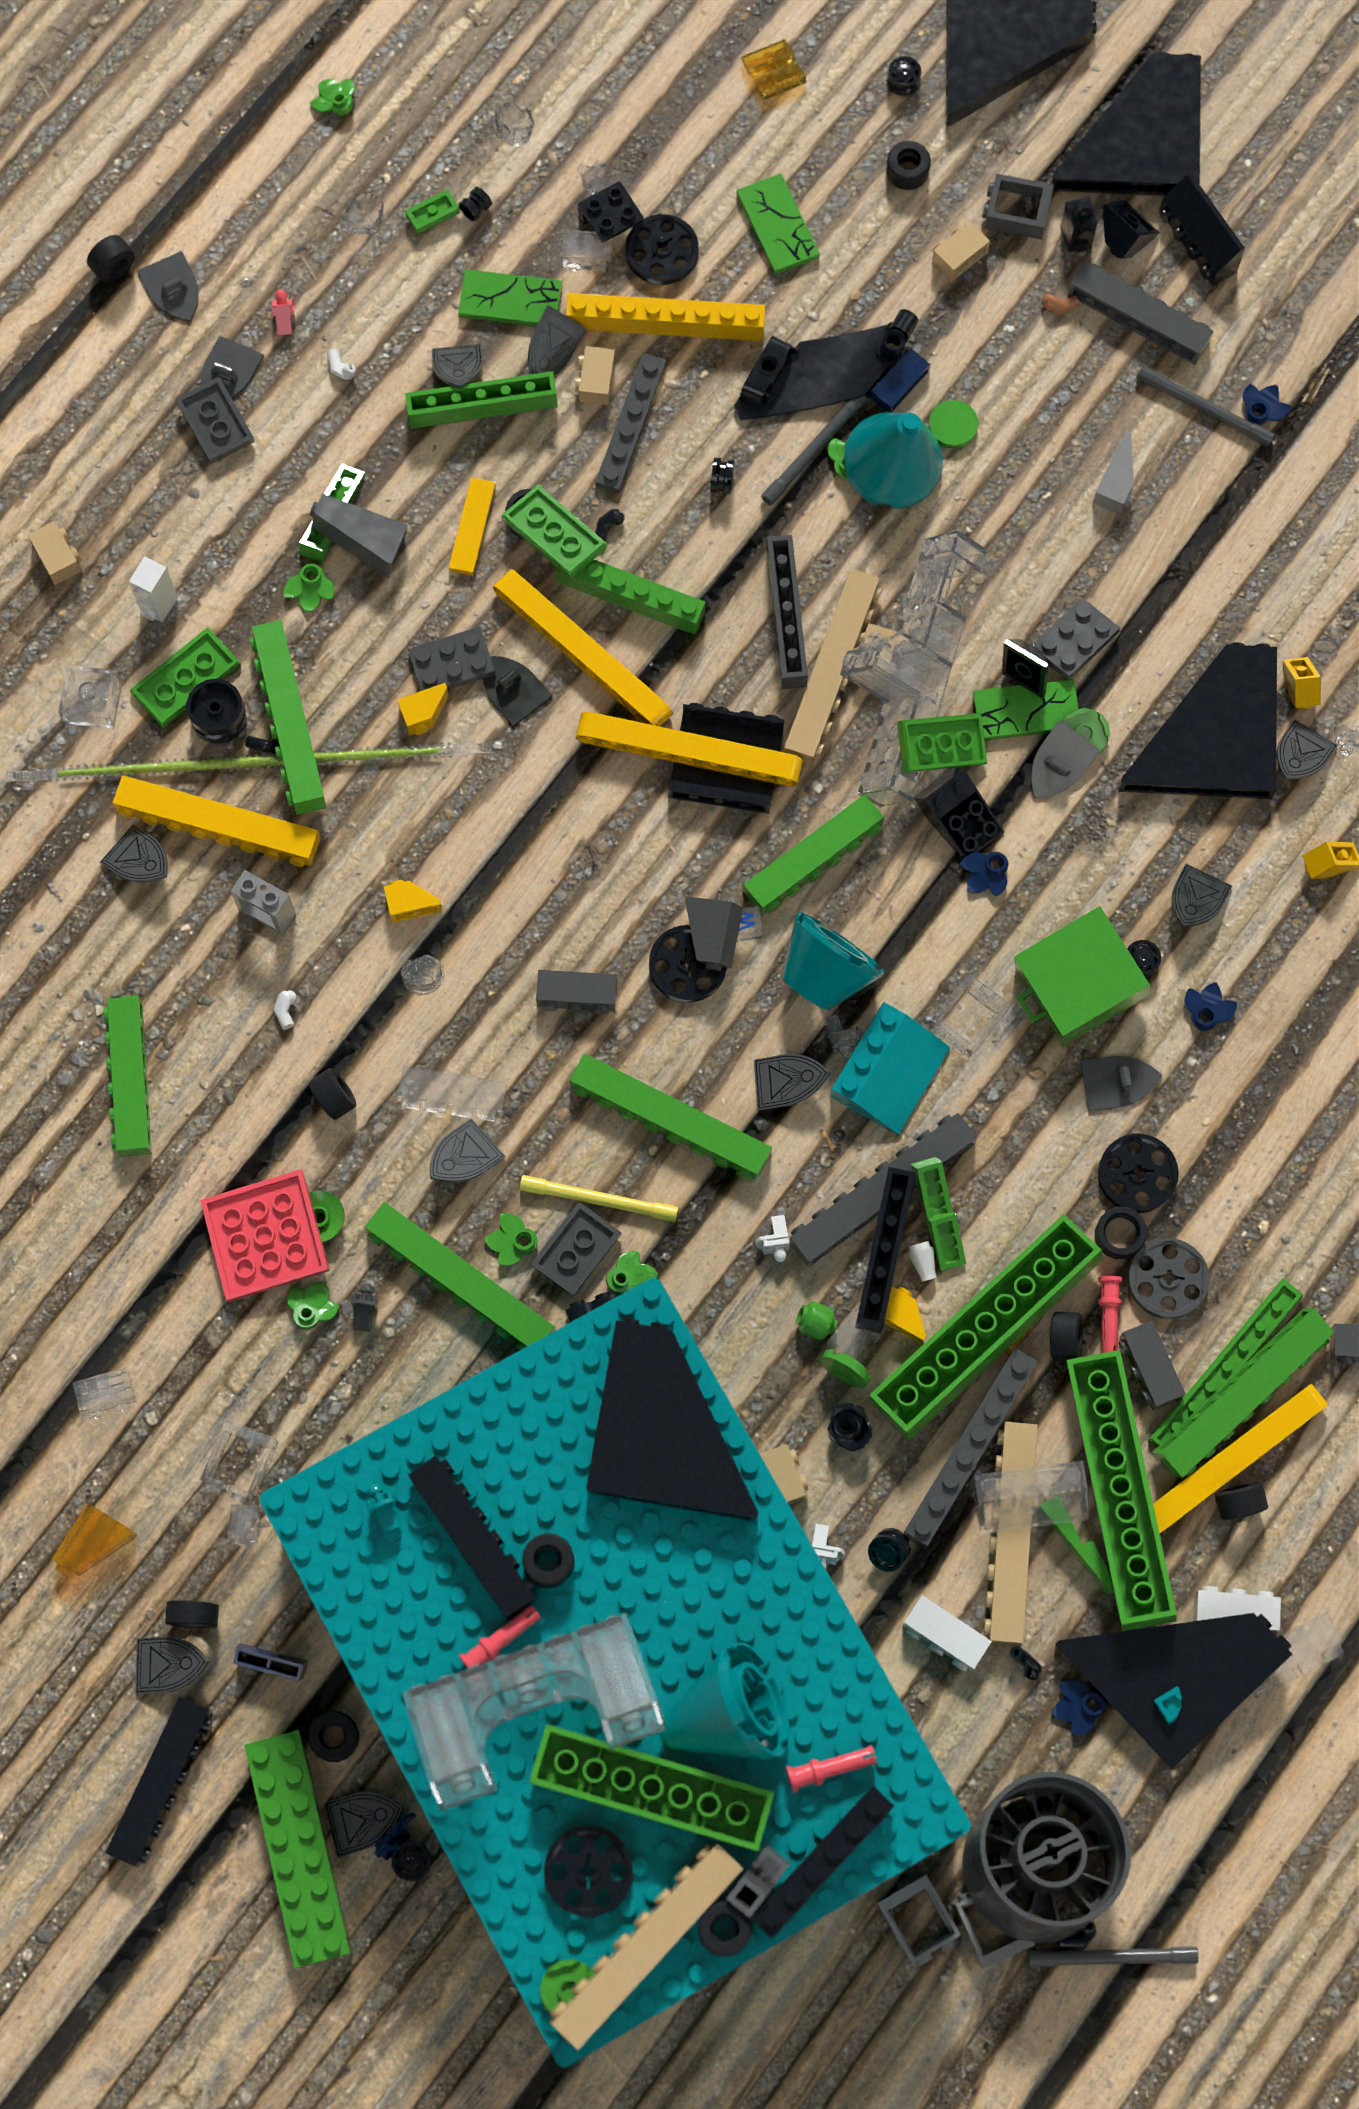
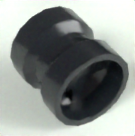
M475 187L470 192V196L464 198L458 206L469 220L475 222L481 216V212L487 210L492 205V200L484 190Z

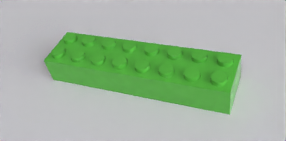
M547 1724L529 1781L531 1785L754 1852H758L774 1792Z
M297 1730L244 1744L294 1968H302L353 1954L303 1733Z

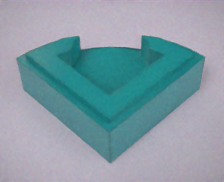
M1178 1686L1154 1700L1168 1725L1177 1718L1181 1709L1182 1696Z

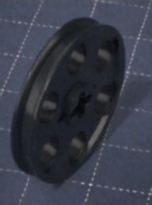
M669 214L651 215L644 218L642 223L632 227L625 244L626 260L632 272L643 281L655 285L674 284L686 278L695 268L699 256L698 238L693 228L679 217ZM665 223H669L674 229L669 233H665L660 227ZM642 230H646L651 236L643 240L637 234ZM682 238H689L692 244L689 247H682L678 242ZM658 247H666V252L663 250L658 252ZM636 252H642L646 257L642 261H635L632 255ZM681 259L687 262V266L683 269H678L674 266V262ZM656 266L664 270L663 274L659 276L653 275L650 271Z
M690 925L677 926L664 932L655 941L649 956V972L657 989L668 998L685 1003L698 1002L715 993L721 986L727 969L721 967V971L709 970L705 968L706 964L697 961L694 946L690 943L692 937ZM669 938H674L679 942V947L675 950H668L664 945L665 941ZM685 950H687L690 962H695L691 965V977H689L688 975V969H686V966L681 965L685 961ZM657 962H667L670 966L669 970L666 973L657 972L655 970ZM701 977H706L711 981V986L708 989H700L696 984L697 980ZM674 981H682L686 988L681 993H675L671 989V984Z
M1129 1134L1116 1139L1107 1147L1098 1166V1181L1106 1198L1116 1207H1128L1138 1213L1151 1212L1163 1206L1172 1196L1178 1183L1179 1170L1174 1154L1162 1141L1146 1134ZM1132 1141L1137 1142L1141 1146V1152L1136 1155L1129 1153L1127 1144ZM1156 1151L1162 1152L1166 1157L1165 1163H1154L1151 1159L1152 1153ZM1109 1157H1116L1119 1159L1121 1166L1117 1170H1111L1106 1165V1160ZM1135 1167H1139L1141 1172H1145L1141 1179H1138L1136 1175L1130 1174L1134 1172ZM1166 1177L1170 1181V1188L1166 1190L1159 1189L1156 1185V1179ZM1115 1182L1123 1184L1125 1193L1118 1196L1114 1195L1110 1189L1111 1184ZM1139 1192H1144L1149 1196L1150 1202L1147 1205H1140L1136 1202L1135 1195Z
M587 1825L566 1831L552 1844L545 1859L544 1880L550 1896L558 1906L576 1916L597 1917L612 1911L625 1899L632 1884L633 1864L627 1847L619 1837L602 1827ZM572 1836H577L582 1840V1849L576 1854L569 1853L565 1847L567 1839ZM601 1836H606L612 1841V1848L606 1854L599 1853L595 1848V1842ZM588 1853H590L592 1868L597 1869V1874L591 1876L590 1889H587L585 1875L580 1874V1869L586 1867ZM559 1862L565 1864L567 1867L566 1877L562 1880L553 1879L550 1873L551 1867ZM619 1862L626 1866L627 1873L622 1880H614L610 1876V1867L614 1863ZM571 1889H577L582 1894V1901L576 1907L569 1906L565 1901V1895ZM607 1889L610 1891L612 1900L608 1906L601 1907L595 1902V1894L598 1890Z

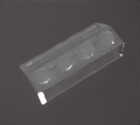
M1083 1461L974 1475L972 1478L980 1534L1089 1519L1088 1488Z

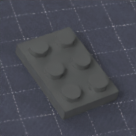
M220 377L175 398L176 404L210 464L255 442L253 435Z
M1081 598L1033 645L1042 651L1049 666L1069 681L1120 632V627L1084 598Z
M481 627L408 649L421 691L446 683L447 690L496 675Z
M578 1202L533 1260L531 1267L574 1298L622 1233L585 1205Z

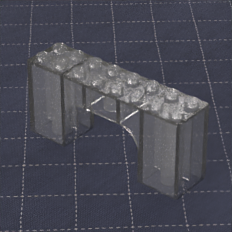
M626 1613L610 1616L605 1621L594 1625L582 1626L577 1631L566 1635L554 1636L549 1641L538 1645L526 1646L521 1651L510 1655L498 1656L493 1661L482 1665L470 1666L465 1671L454 1675L442 1676L437 1681L426 1685L414 1686L409 1691L402 1693L428 1781L441 1811L498 1791L486 1754V1742L490 1733L499 1724L543 1707L567 1699H580L590 1703L599 1715L610 1750L667 1730Z

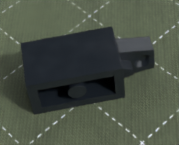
M1090 197L1068 201L1065 204L1061 230L1068 252H1083L1092 247L1098 222Z

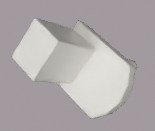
M780 1215L771 1217L773 1235L762 1236L755 1241L756 1247L762 1250L764 1255L773 1254L777 1262H783L787 1257L786 1252L789 1251L785 1216Z
M816 1524L812 1546L826 1569L827 1564L836 1565L838 1559L844 1558L845 1551L842 1548L827 1546L829 1526Z

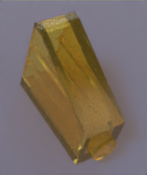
M87 1503L51 1560L58 1564L55 1569L69 1577L71 1573L81 1576L133 1541L138 1534Z

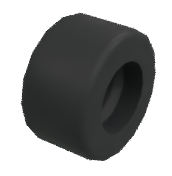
M903 141L893 146L889 151L886 164L887 178L892 185L903 190H913L926 182L931 164L930 154L927 149L914 141ZM904 161H910L918 167L906 170L900 167L899 164Z
M110 235L103 238L91 249L86 262L100 281L108 283L119 279L131 268L134 263L135 254L122 237Z
M333 1068L327 1069L310 1081L313 1095L322 1109L332 1119L336 1120L356 1107L353 1093L341 1075Z
M1054 1312L1050 1327V1352L1052 1358L1061 1360L1080 1358L1083 1344V1319L1081 1313Z
M1260 1482L1230 1487L1215 1494L1219 1515L1222 1520L1239 1519L1268 1509L1263 1484Z
M544 1533L535 1536L527 1543L523 1551L522 1564L525 1574L532 1583L540 1587L553 1588L560 1586L569 1579L574 1570L575 1559L572 1548L564 1538L556 1534ZM547 1549L555 1551L560 1558L558 1567L551 1572L541 1570L537 1564L539 1554Z
M327 1711L319 1714L312 1721L308 1730V1742L311 1750L319 1758L328 1762H340L348 1759L355 1752L359 1744V1730L357 1724L349 1715L340 1711ZM330 1726H339L344 1731L343 1743L337 1747H329L324 1743L323 1734Z
M718 1902L709 1906L699 1920L698 1934L702 1945L709 1952L717 1956L729 1957L739 1953L747 1946L751 1937L752 1925L749 1917L731 1902ZM728 1917L735 1922L737 1927L736 1934L729 1941H721L713 1933V1925L719 1918Z

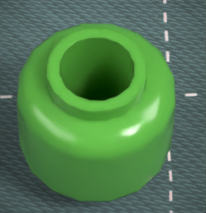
M812 1301L807 1305H802L796 1318V1324L799 1325L800 1333L817 1340H824L828 1334H834L838 1320L834 1319L835 1313L832 1308Z

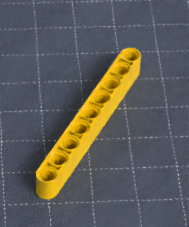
M510 569L492 586L494 592L501 600L639 721L661 727L673 715L672 709L665 701L516 571Z
M593 712L581 713L575 736L578 741L585 744L784 786L798 785L803 759L793 754Z
M1312 1383L1153 1503L1159 1534L1326 1408L1329 1404Z

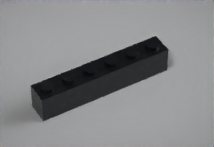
M893 1167L888 1168L855 1325L856 1329L882 1333L915 1172Z
M435 1455L409 1473L408 1477L508 1621L528 1607L529 1604L536 1601L533 1593L537 1590L528 1577L521 1578L517 1572L520 1565L512 1553L505 1555L500 1547L504 1542L496 1530L493 1529L489 1532L483 1523L488 1519L478 1505L475 1508L471 1506L467 1500L471 1497V1494L462 1482L456 1484L451 1475L455 1471L446 1458L440 1461L437 1455Z
M178 1698L108 1845L106 1854L137 1868H140L142 1863H147L153 1850L149 1848L153 1838H158L164 1828L165 1823L162 1822L166 1811L170 1812L173 1809L177 1800V1796L174 1795L178 1785L183 1786L188 1777L189 1770L186 1768L190 1760H195L200 1752L202 1745L199 1744L202 1734H207L213 1724L214 1719L211 1718L213 1712L186 1699Z
M873 1785L750 1917V1920L772 1940L895 1806Z

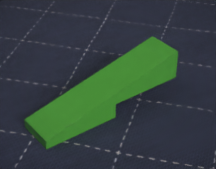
M341 464L324 494L351 504L362 483L365 472ZM311 522L299 542L300 555L323 563L333 541L312 528Z
M933 1157L912 1163V1171L915 1172L914 1178L939 1269L944 1271L966 1264L957 1217L952 1211L942 1161Z
M1059 1495L1040 1503L1036 1507L1107 1596L1114 1594L1111 1576L1094 1541L1082 1544Z

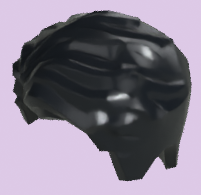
M852 1403L833 1407L831 1420L827 1428L830 1440L848 1451L855 1452L863 1449L872 1437V1427L864 1408Z

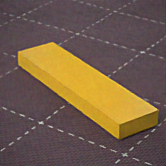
M471 477L449 564V571L474 576L496 482Z

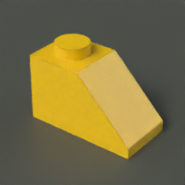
M1309 658L1283 660L1288 694L1295 708L1310 709L1313 706L1321 705V676Z
M446 683L397 699L399 710L409 735H421L426 733L429 728L434 727L449 697Z
M1325 842L1302 855L1305 862V870L1311 876V879H1326L1359 868V854L1354 842Z
M395 880L390 882L389 885L384 886L392 923L443 912L439 898L410 881Z
M892 1286L884 1324L922 1345L926 1334L916 1299L912 1298L913 1294L903 1287L896 1289Z

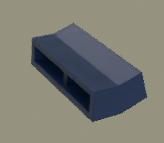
M910 348L874 386L868 395L884 410L893 412L929 372L930 363Z
M241 1643L236 1648L233 1664L296 1681L304 1679L308 1662L305 1660ZM247 1653L268 1659L267 1665L242 1659L243 1654ZM274 1661L299 1667L298 1673L273 1667Z

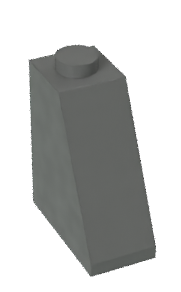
M686 896L685 903L697 961L706 964L705 968L713 971H721V967L731 968L743 907L728 901Z

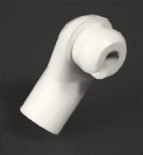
M338 349L328 350L327 356L331 373L344 380L353 378L356 372L355 366L352 363L350 365L342 363Z
M284 990L279 993L274 1006V1013L283 1030L294 1026L288 1010L290 1005L296 1002L297 997L291 990Z

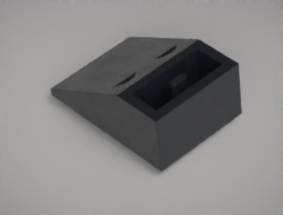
M950 769L914 797V800L928 821L962 860L971 853L979 852L1005 832L965 769Z

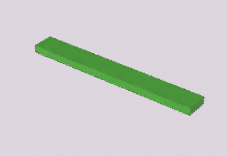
M1282 1278L1148 1441L1156 1447L1163 1443L1256 1354L1304 1295Z

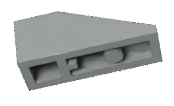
M1127 430L1095 493L1093 503L1117 514H1121L1124 506L1129 508L1135 495L1131 493L1134 484L1131 432Z

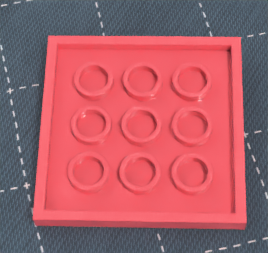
M302 1169L200 1200L227 1302L330 1271L305 1174Z

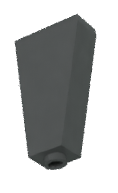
M322 493L319 502L314 501L310 511V516L313 517L312 528L383 576L389 578L404 543L408 525Z

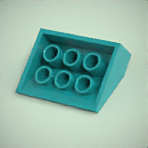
M883 1002L831 1088L830 1097L899 1136L950 1047L907 1014Z

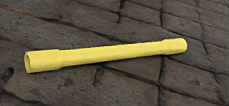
M527 1175L522 1176L520 1183L521 1191L540 1195L547 1194L629 1211L670 1222H676L678 1207L626 1198L549 1182L545 1179Z

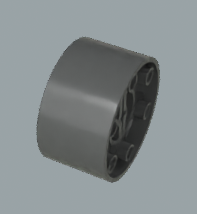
M1039 1772L1019 1778L1005 1787L973 1822L963 1849L964 1879L976 1907L991 1924L1002 1932L1020 1940L1036 1943L1063 1940L1085 1928L1105 1912L1120 1895L1130 1869L1131 1846L1129 1835L1117 1808L1094 1785L1066 1773ZM1025 1797L1030 1820L1017 1825L1001 1805L1008 1800ZM1037 1801L1045 1804L1047 1813H1041L1037 1810ZM1064 1804L1074 1810L1086 1822L1077 1829L1071 1822L1058 1817L1061 1805ZM988 1824L997 1827L999 1831L998 1836L988 1832ZM1041 1833L1054 1838L1045 1840L1035 1850L1023 1855L1025 1836ZM1083 1834H1087L1093 1839V1846L1086 1845ZM985 1842L1001 1848L1000 1865L989 1867ZM1103 1853L1105 1863L1104 1880L1083 1872L1087 1862V1855ZM1069 1861V1870L1064 1881L1049 1882L1037 1877L1044 1876L1058 1864ZM1012 1889L1019 1897L1028 1901L1026 1911L1017 1907L1004 1894ZM1082 1890L1088 1891L1091 1894L1092 1903H1088L1081 1895ZM1069 1896L1085 1916L1075 1920L1060 1921L1056 1903ZM1033 1914H1038V1915H1040L1042 1918L1033 1916Z

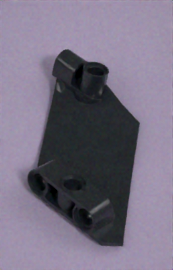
M900 309L894 321L889 322L887 325L832 337L800 341L796 347L772 335L747 377L740 396L734 405L740 421L810 410L865 396L889 365L901 356L905 344L919 322L918 317L907 309ZM892 343V344L896 345L897 347H896V348H892V347L888 346L887 344ZM768 368L771 369L773 372L768 373L765 372L763 369Z

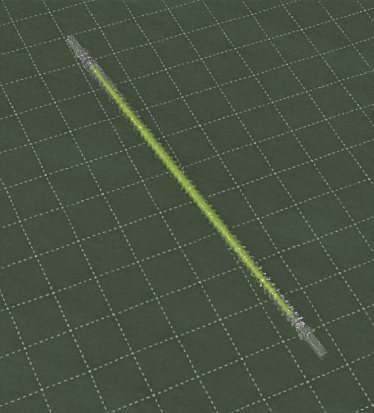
M448 742V745L441 743L440 746H437L436 743H433V746H429L427 743L425 747H422L421 744L418 747H414L412 744L410 748H407L406 745L400 748L397 745L395 749L392 746H389L388 749L382 746L381 749L374 747V750H370L369 747L366 750H362L360 747L358 751H355L354 748L348 751L345 748L343 752H340V749H337V752H333L330 749L328 753L325 750H322V753H318L315 750L314 757L317 766L319 763H323L325 766L327 762H330L331 765L337 762L340 765L342 761H345V764H348L349 761L355 764L357 760L360 763H363V760H367L368 763L371 760L378 762V759H382L383 762H385V759H389L392 762L393 758H397V761H400V758H404L407 761L409 757L412 760H415V757H419L422 760L424 756L427 759H430V756H434L437 759V756L444 758L445 755L451 758L452 755L465 757L468 754L493 753L492 742L473 744L461 742L456 745H451V742ZM263 753L261 757L258 754H255V757H251L248 754L246 758L243 755L240 758L233 755V758L226 756L225 759H222L221 756H218V759H214L212 756L210 760H207L206 757L203 760H199L197 757L195 761H192L191 758L185 761L182 758L180 762L177 759H174L173 762H170L169 759L166 762L159 760L158 763H155L154 760L151 763L144 761L143 764H140L139 761L133 764L130 761L128 765H125V762H122L121 765L115 762L113 766L110 763H107L106 766L100 763L98 767L95 764H92L91 767H88L87 764L84 767L77 765V768H74L72 765L66 768L63 765L62 769H59L58 766L51 769L48 766L44 770L31 768V770L6 772V781L32 780L33 783L42 780L51 782L52 779H55L58 782L61 778L63 781H66L67 778L73 781L74 778L81 780L82 777H85L86 780L92 777L95 780L97 776H100L101 779L107 776L110 779L112 775H115V778H118L119 775L126 776L127 774L130 777H133L134 774L140 777L142 773L145 776H148V773H152L153 776L156 773L163 775V772H167L168 775L174 772L177 775L179 771L182 774H185L186 771L192 774L194 770L197 773H200V770H204L207 773L209 769L212 772H215V769H219L222 772L223 769L230 771V768H233L234 771H237V768L245 770V767H248L249 770H252V767H256L259 770L260 766H263L264 769H267V766H271L273 769L276 765L281 768L284 765V761L278 762L277 756H274L273 753H270V756H266Z

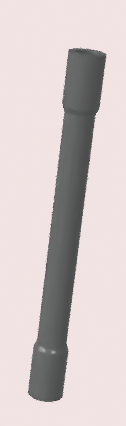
M1144 365L1137 375L1136 379L1172 395L1246 434L1249 438L1266 447H1269L1275 436V433L1233 414L1168 380L1162 374Z
M862 396L846 401L842 409L781 476L774 480L761 494V498L765 503L770 506L775 503L797 475L850 417L854 416L867 402V397Z
M1197 1946L1171 1947L1167 1949L1067 1951L1045 1949L1028 1950L1027 1952L1028 1967L1146 1963L1198 1964L1199 1961Z

